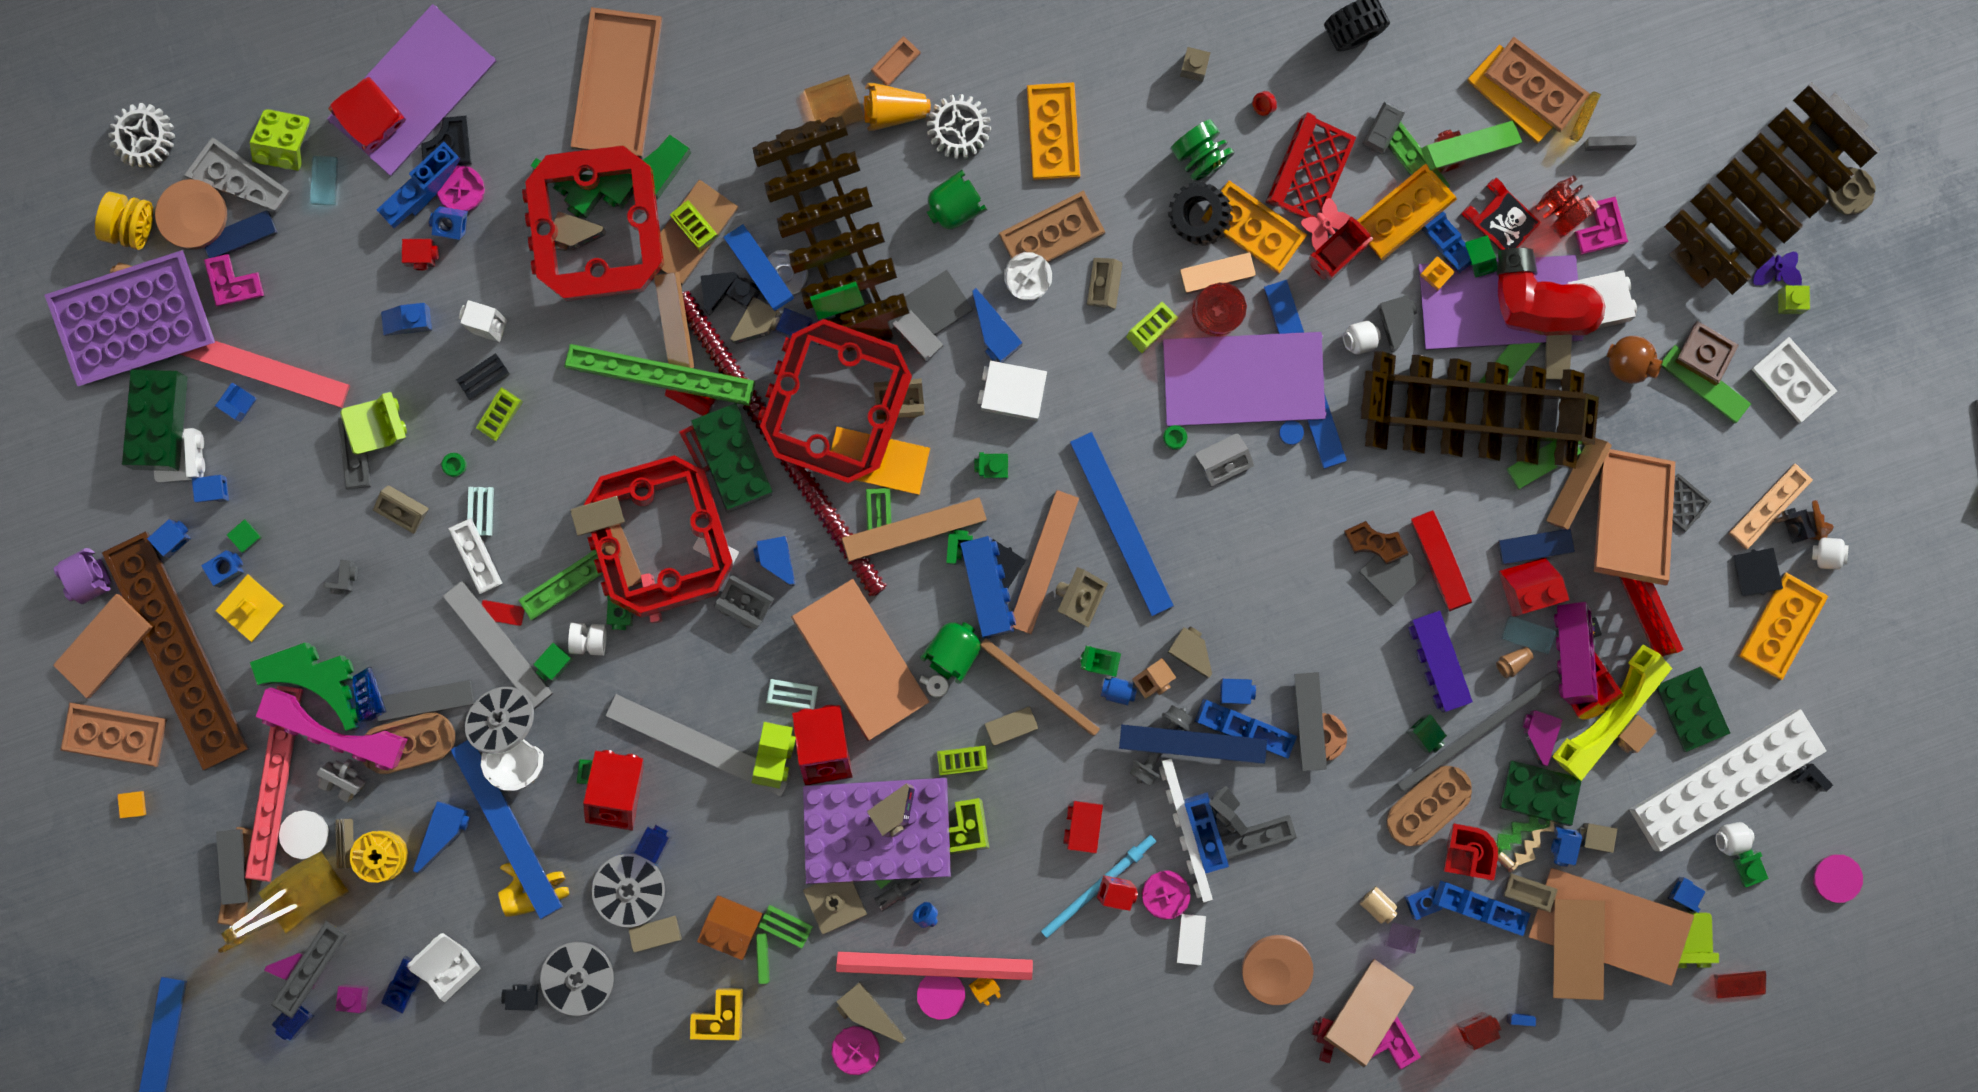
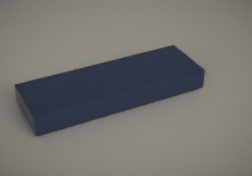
M266 210L225 227L221 235L213 243L205 247L208 257L214 258L226 255L277 234L278 232L270 212Z
M1571 528L1498 541L1502 565L1575 552Z

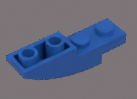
M443 142L409 173L411 178L376 210L393 228H396L411 213L417 215L448 180L460 158Z

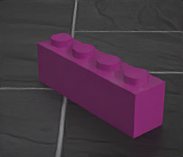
M1586 602L1557 605V614H1554V622L1556 628L1559 629V637H1556V647L1560 651L1561 660L1557 661L1558 672L1562 674V683H1559L1560 696L1569 705L1598 701L1592 610Z

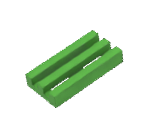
M890 488L866 489L867 530L872 529L871 494H876L877 527L882 526L881 494H885L886 525L891 524Z
M769 905L759 925L760 928L800 948H803L813 928L812 925L772 905ZM771 912L806 928L805 933L771 917ZM767 921L802 937L801 941L766 925Z
M759 933L756 935L758 983L768 984L770 978L767 933Z

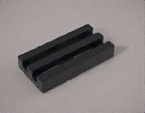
M495 353L457 378L456 381L468 399L472 400L510 373ZM495 361L497 362L496 365H494L493 367H491L490 369H488L487 371H485L484 373H482L481 375H479L478 377H476L475 379H473L465 385V381H467L468 379H470L471 377H473L474 375H476L477 373H479ZM501 368V373L474 391H469L471 387Z

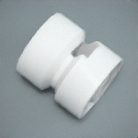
M571 623L568 638L569 654L583 655L588 651L590 655L604 656L607 640L606 625L591 624L590 627H587L585 623Z

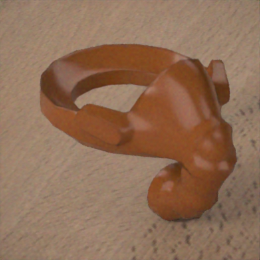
M1813 500L1812 509L1817 532H1814L1816 537L1810 539L1820 540L1821 538H1827L1833 531L1834 526L1824 521L1825 516L1821 514L1818 500Z

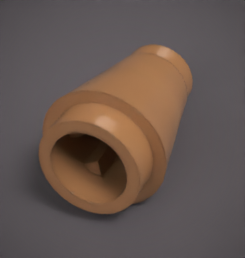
M1524 647L1501 656L1499 661L1496 662V666L1504 678L1514 677L1534 659V656L1528 647Z

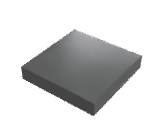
M1409 552L1408 556L1386 565L1381 557L1375 555L1359 571L1392 606L1428 573Z

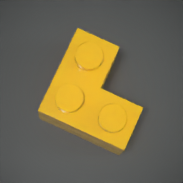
M718 988L716 990L715 1013L693 1012L691 1014L690 1039L740 1040L742 1038L743 989Z

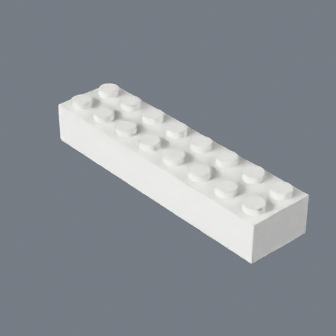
M1792 710L1629 810L1653 850L1661 852L1825 753L1826 749L1802 710Z

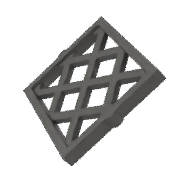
M1678 473L1675 476V481H1678L1679 489L1674 490V493H1679L1680 501L1673 502V505L1680 504L1681 513L1673 514V522L1687 532L1712 501ZM1682 482L1690 489H1682ZM1683 492H1691L1692 500L1683 501ZM1695 493L1698 496H1700L1702 500H1695ZM1692 503L1693 512L1685 513L1684 504ZM1696 503H1704V507L1699 512H1696ZM1693 515V520L1686 524L1685 516ZM1681 516L1682 523H1680L1675 517Z

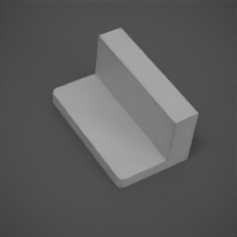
M910 310V314L904 315L898 322L892 323L893 328L927 362L943 347V344Z
M1238 433L1195 454L1203 467L1211 487L1254 466L1249 449Z

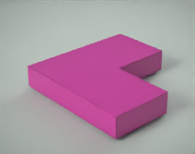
M1616 196L1592 202L1591 206L1597 226L1574 232L1580 255L1628 243Z
M229 254L204 260L216 307L264 296L259 273L235 277Z
M1398 1017L1395 1018L1372 1056L1374 1057L1388 1049L1400 1070L1421 1058Z

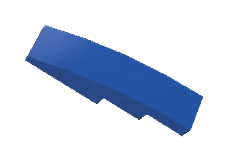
M1444 211L1422 228L1425 235L1458 274L1471 265L1465 241L1462 239L1460 232L1447 219Z
M744 224L724 236L725 241L774 312L794 299V296Z
M1206 699L1202 700L1194 721L1230 736L1267 739L1266 751L1289 759L1297 738L1293 734Z
M1441 880L1432 903L1521 936L1525 933L1531 915L1529 912Z

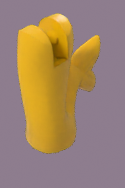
M511 863L501 865L500 869L513 877V881L506 888L498 892L505 917L536 911L527 893H523L524 888ZM560 871L546 874L552 886L566 879L563 872ZM568 887L554 889L559 900L570 895Z

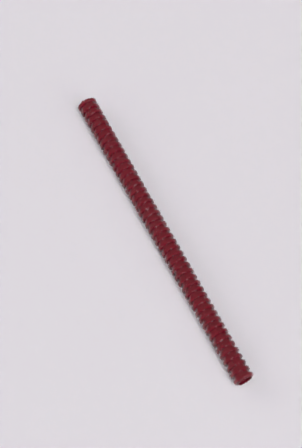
M690 291L683 292L687 324H690V330H694V336H698V342H702V348H706V354L711 355L710 360L715 361L714 366L719 367L718 372L723 373V375L749 380L748 377L745 378V372L740 371L741 366L736 365L737 360L732 359L733 354L728 353L729 348L727 346L724 347L725 342L723 340L720 341V335L715 333L716 329L711 327L712 323L707 321L708 317L703 315L704 311L699 309L700 305L698 303L695 304L696 299L691 297L692 293ZM754 390L750 406L744 405L743 409L748 411L747 415L752 417L751 421L756 423L755 427L761 430L759 432L761 435H764L760 427L761 421L757 420L761 407H765L766 404L761 402V396H757L758 392ZM777 458V460L782 461L780 463L781 466L786 467L784 469L785 472L790 473V479H794V485H798V491H802V497H806V503H810V509H814V515L819 516L818 521L823 522L822 527L827 528L826 533L828 535L831 534L832 537L830 539L832 541L835 540L836 547L839 546V552L844 554L843 558L847 559L841 539L853 535V533H849V527H845V521L840 519L841 515L836 514L837 509L832 508L833 503L831 501L828 502L829 497L827 495L824 496L823 493L825 491L823 489L820 490V484L816 483V478L811 476L812 472L808 471L807 468ZM864 557L847 562L849 566L853 567L851 570L857 573L855 576L861 579V585H865V591L868 590L870 592L868 594L869 597H874L886 589L887 584L882 582V576L879 577L877 575L879 573L878 570L875 571L873 569L875 567L874 564L869 563L870 558Z

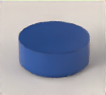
M1293 420L1285 422L1279 430L1281 441L1287 445L1299 443L1304 435L1302 425Z

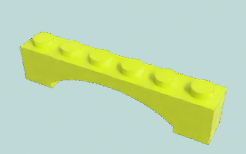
M1642 645L1628 662L1630 665L1629 671L1620 689L1624 696L1613 702L1606 712L1582 734L1571 740L1567 738L1552 756L1566 772L1581 781L1673 669L1658 652L1645 645Z

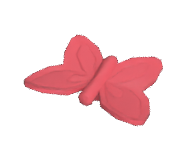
M1328 198L1322 207V213H1317V218L1309 217L1303 219L1301 225L1312 233V246L1316 251L1328 240V232L1330 235L1335 234L1333 228L1339 230L1348 221L1350 216L1344 212H1338L1334 201Z

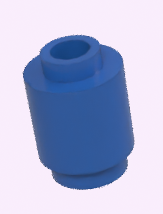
M1111 677V679L1105 678L1101 697H1105L1107 701L1128 706L1129 701L1134 702L1137 688L1133 687L1134 682L1115 677Z

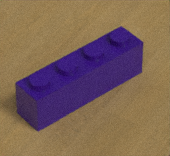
M1437 611L1409 621L1411 626L1408 627L1411 639L1416 640L1419 649L1416 650L1420 663H1424L1427 669L1424 675L1428 686H1433L1435 695L1432 697L1436 708H1441L1442 712H1447L1472 703L1469 689L1441 612Z

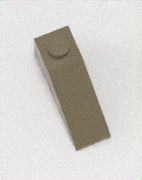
M861 982L857 983L836 1001L839 1005L836 1009L844 1019L849 1017L851 1021L900 1043L906 1040V1037Z

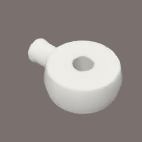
M922 675L919 683L926 685L927 692L933 697L939 698L948 692V680L942 675H933L930 678ZM936 683L940 684L939 689L935 688Z

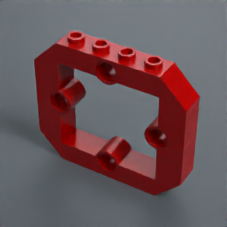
M625 146L546 155L525 181L526 189H522L524 204L528 203L529 210L528 213H525L526 226L531 227L532 236L528 237L529 250L534 252V260H531L532 274L536 275L542 283L564 300L574 301L644 292L654 279V276L664 266L653 170ZM591 171L593 177L590 181L583 182L581 181L582 173ZM632 173L635 205L629 209L627 218L630 225L639 231L643 264L610 268L605 260L593 258L587 262L583 272L558 274L555 249L558 228L552 221L548 183L575 180L580 188L592 190L598 186L600 177ZM640 212L647 215L643 223H636L634 221L636 214ZM542 225H550V232L547 235L539 234V228ZM596 266L604 267V273L600 277H594L592 274Z
M825 319L793 333L791 338L786 337L781 350L786 352L783 361H777L773 373L778 375L775 384H769L765 397L770 398L767 407H761L757 420L761 421L760 427L774 456L847 483L879 469L912 378L898 346ZM811 341L838 350V359L845 366H855L861 359L893 370L881 405L872 406L867 413L868 422L873 427L861 461L829 450V441L822 434H813L808 437L807 441H803L779 432L791 395H794L799 389L800 382L798 376ZM848 347L854 348L857 353V357L851 362L843 358V351ZM784 377H791L794 380L795 386L792 390L785 391L782 389L780 384ZM879 409L886 413L885 421L880 424L874 422L872 417L873 413ZM815 439H820L824 442V449L820 453H815L810 448L811 442Z
M675 455L600 476L584 505L617 496L619 502L631 498L636 505L641 507L647 506L654 499V491L687 482L695 512L690 518L691 530L697 537L704 538L713 567L681 576L673 568H665L658 574L656 584L629 591L620 563L622 555L619 541L612 536L610 527L591 532V536L587 537L591 551L596 550L598 559L594 560L597 573H603L605 579L604 582H601L604 596L609 595L612 603L641 618L717 596L733 567L732 557L705 471ZM644 487L648 489L649 492L646 496L641 497L636 494V490ZM700 519H706L709 525L705 528H699L696 522ZM606 546H612L616 549L612 555L607 556L602 553ZM671 577L676 580V584L673 587L663 585V581L666 578Z

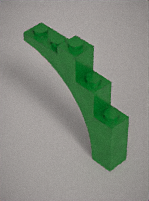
M671 135L655 151L643 159L653 170L657 199L660 198L691 154L689 147ZM535 158L530 165L533 170L536 169L541 160ZM632 173L600 177L598 186L592 190L580 188L575 180L552 183L554 184L553 189L562 196H565L566 193L568 194L564 202L568 205L567 210L576 217L582 215L587 218L602 196H605L603 201L611 207L615 208L618 205L623 209L634 193ZM582 174L581 181H590L593 175Z

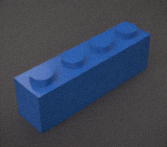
M986 536L960 543L982 637L988 639L1014 632L1013 626L1016 625L1013 611L1009 612L1007 602L1011 600L1008 588H1004L1002 583L1005 573L1002 564L998 565L996 556L1000 555L997 542L992 541V538Z

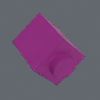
M346 984L338 986L335 1011L365 1012L368 987Z

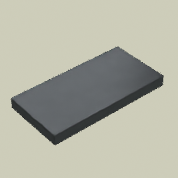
M945 270L905 296L909 311L911 310L934 335L973 311V308L948 270ZM901 316L889 321L893 336L884 339V341L897 345L902 356H904L913 348L893 328L892 323L898 322L903 317Z

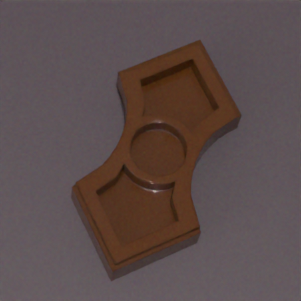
M1367 521L1344 530L1354 554L1359 552L1374 553L1381 557L1386 565L1409 555L1399 532L1390 534L1377 532L1370 527Z

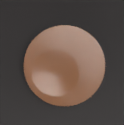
M188 179L172 184L162 193L156 205L155 219L159 231L169 242L183 249H200L213 243L223 232L227 221V208L220 193L211 185L200 180Z
M1272 935L1258 940L1248 949L1242 962V976L1246 988L1256 999L1270 1005H1284L1297 1000L1307 991L1313 979V963L1309 952L1303 944L1289 936Z

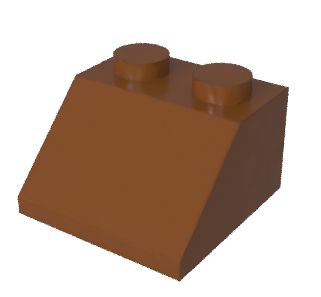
M718 895L706 918L697 942L744 960L763 913Z

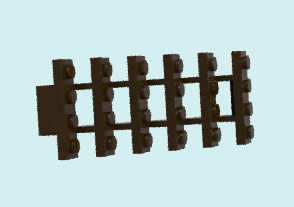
M1811 82L1793 99L1809 116L1805 122L1802 123L1786 107L1767 125L1783 141L1778 148L1760 132L1741 150L1758 167L1752 174L1734 158L1716 175L1732 192L1726 199L1709 183L1691 199L1690 202L1706 217L1700 225L1682 209L1664 226L1680 243L1669 255L1702 288L1716 278L1733 295L1751 278L1735 261L1740 253L1759 269L1778 252L1761 235L1766 227L1785 244L1803 227L1786 209L1792 202L1811 218L1829 201L1812 184L1817 177L1835 193L1854 177V174L1838 159L1843 151L1860 168L1880 151L1863 133L1869 125L1836 92L1828 98ZM1813 122L1839 146L1833 153L1808 129ZM1788 147L1813 171L1807 178L1782 154ZM1762 172L1787 196L1782 203L1757 180V177ZM1736 198L1762 222L1756 229L1730 205ZM1710 223L1736 247L1730 254L1705 231Z
M843 115L831 117L825 122H821L819 119L806 122L803 126L794 129H786L777 134L775 140L764 141L752 147L757 167L781 160L787 174L782 177L772 178L764 183L769 202L771 203L793 195L799 211L785 213L782 217L777 218L781 237L785 238L805 231L811 244L809 247L799 248L789 253L794 274L817 266L823 282L813 283L801 289L806 309L813 308L811 296L856 281L859 291L867 288L870 289L875 303H869L853 311L835 314L836 317L825 320L881 340L892 337L893 334L889 321L910 314L904 293L889 296L884 300L880 296L877 285L898 278L892 258L881 259L874 264H869L865 249L885 242L880 223L867 224L857 229L853 213L873 207L867 186L853 189L845 194L840 178L861 171L857 155L853 151L842 153L838 157L833 158L828 142L848 136ZM821 146L826 161H820L808 168L793 171L789 156ZM833 181L838 196L831 197L827 201L805 206L801 194L802 191ZM845 217L851 232H844L829 240L817 241L814 227ZM857 252L863 266L862 268H855L851 272L830 278L825 263ZM852 347L846 348L848 352L855 350Z
M1374 351L1372 371H1365L1361 405V419L1367 420L1365 447L1387 450L1389 426H1405L1403 436L1404 451L1425 454L1427 430H1443L1440 442L1441 454L1462 458L1464 435L1481 434L1478 445V458L1500 461L1502 437H1519L1516 448L1517 462L1538 465L1540 441H1557L1554 452L1555 465L1567 469H1576L1578 445H1595L1599 397L1583 393L1585 373L1576 370L1563 369L1562 389L1551 390L1545 389L1547 370L1536 366H1525L1523 387L1507 385L1509 366L1501 363L1487 362L1486 383L1470 382L1471 362L1462 359L1450 358L1447 380L1432 378L1433 358L1423 355H1412L1410 376L1394 375L1396 355L1384 351ZM1393 385H1409L1405 418L1390 416ZM1431 388H1447L1443 421L1428 420ZM1469 392H1485L1483 396L1481 425L1466 424ZM1506 396H1522L1521 418L1518 429L1503 427ZM1544 399H1561L1559 402V422L1556 432L1541 431Z

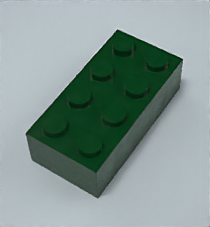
M131 370L122 456L123 466L132 470L179 471L187 376L178 371Z
M737 403L691 420L693 431L727 513L772 496V489Z

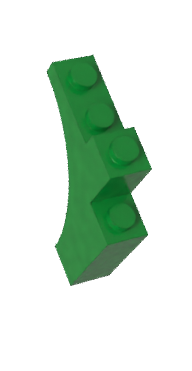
M302 643L250 662L257 685L292 683L305 687L317 693L331 705L342 721L345 731H353L360 728L358 724L361 721L359 712L356 708L352 707L350 699H353L351 689L348 685L345 686L344 682L353 679L351 673H354V668L350 659L340 655L317 664L316 660H319L316 648L314 646L311 647L310 643Z

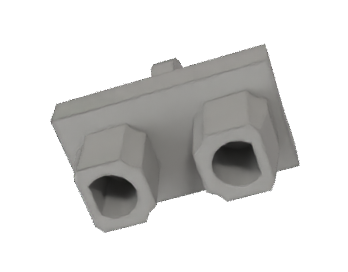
M347 759L344 764L337 760L334 764L327 762L317 772V775L320 776L318 787L325 791L332 790L334 784L341 787L338 797L345 802H350L364 788L366 781L357 777L358 771L351 768L353 765L351 759Z

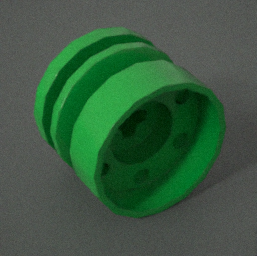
M1208 119L1188 131L1170 148L1179 162L1191 159L1185 167V171L1190 172L1196 169L1190 176L1193 182L1209 177L1217 172L1235 153L1231 147L1221 151L1228 143L1226 140L1214 143L1220 131L1212 119Z

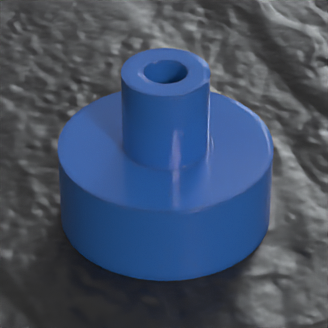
M924 902L915 909L912 916L913 921L921 928L934 927L938 922L936 919L938 910L930 902Z

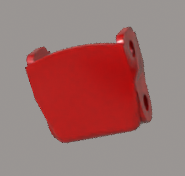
M371 77L363 79L356 86L344 92L328 108L337 117L346 131L363 144L362 149L367 154L373 153L382 146L406 121L403 114Z
M1351 216L1335 234L1309 256L1310 266L1323 280H1332L1372 242L1373 238Z

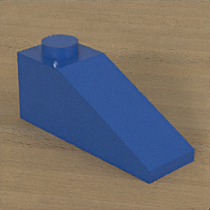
M975 288L972 291L984 344L987 348L984 352L992 361L997 360L1003 363L1022 347L1023 342L978 289Z
M1208 792L1184 799L1205 874L1229 867L1213 808L1209 804Z
M437 801L413 872L420 873L425 870L461 834L462 830L465 831L470 820V817L467 816L468 810Z

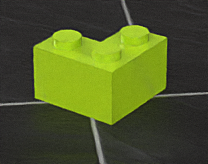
M768 722L763 723L751 783L780 789L781 782L787 781L789 767H785L786 758L791 759L796 738L791 736L793 727Z
M976 798L955 802L958 826L949 828L950 855L990 849L982 800Z

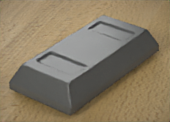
M1384 101L1362 144L1384 154L1405 112Z

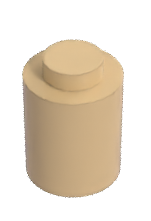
M1377 886L1373 887L1359 903L1380 924L1383 922L1389 924L1398 914L1395 911L1398 906Z

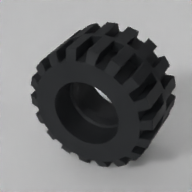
M1357 0L1332 14L1324 23V27L1336 51H1347L1381 34L1389 26L1390 21L1379 0Z
M1199 182V184L1189 183L1188 188L1185 186L1181 187L1180 190L1182 192L1174 194L1175 201L1169 204L1172 211L1168 212V217L1172 219L1170 221L1171 227L1175 229L1177 235L1192 244H1200L1202 246L1208 245L1209 242L1212 244L1216 243L1218 237L1222 239L1225 236L1223 232L1225 230L1229 231L1231 227L1228 225L1229 221H1233V216L1230 214L1233 209L1228 203L1230 202L1229 199L1211 184L1207 185L1204 182ZM1201 201L1210 202L1212 206L1210 220L1203 226H1192L1189 220L1192 207Z

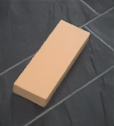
M1250 252L1180 269L1186 294L1256 276Z

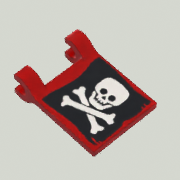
M1496 177L1486 186L1496 195L1489 205L1480 214L1470 205L1465 208L1461 215L1475 225L1485 236L1488 235L1489 240L1500 250L1518 248L1541 222Z

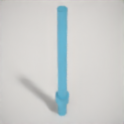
M1149 835L1137 847L1133 846L1128 850V855L1109 870L1105 876L1115 878L1119 876L1134 861L1137 863L1144 857L1142 854L1157 841ZM1103 877L1041 930L1046 938L1098 894Z

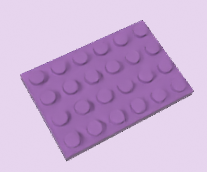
M183 250L45 294L77 386L215 343Z
M947 778L803 786L806 884L951 877ZM906 783L913 785L915 791L909 823L903 827L904 831L894 838L882 836L867 811Z

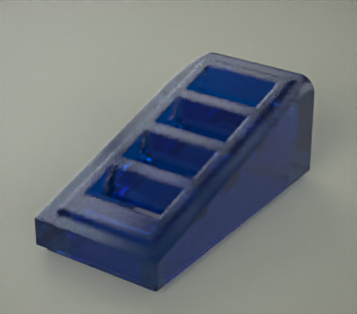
M368 667L354 675L353 686L358 721H372L386 713L387 711L372 667Z

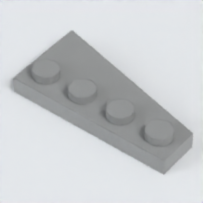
M213 137L184 174L187 178L203 181L213 188L275 212L279 211L291 194L289 190Z

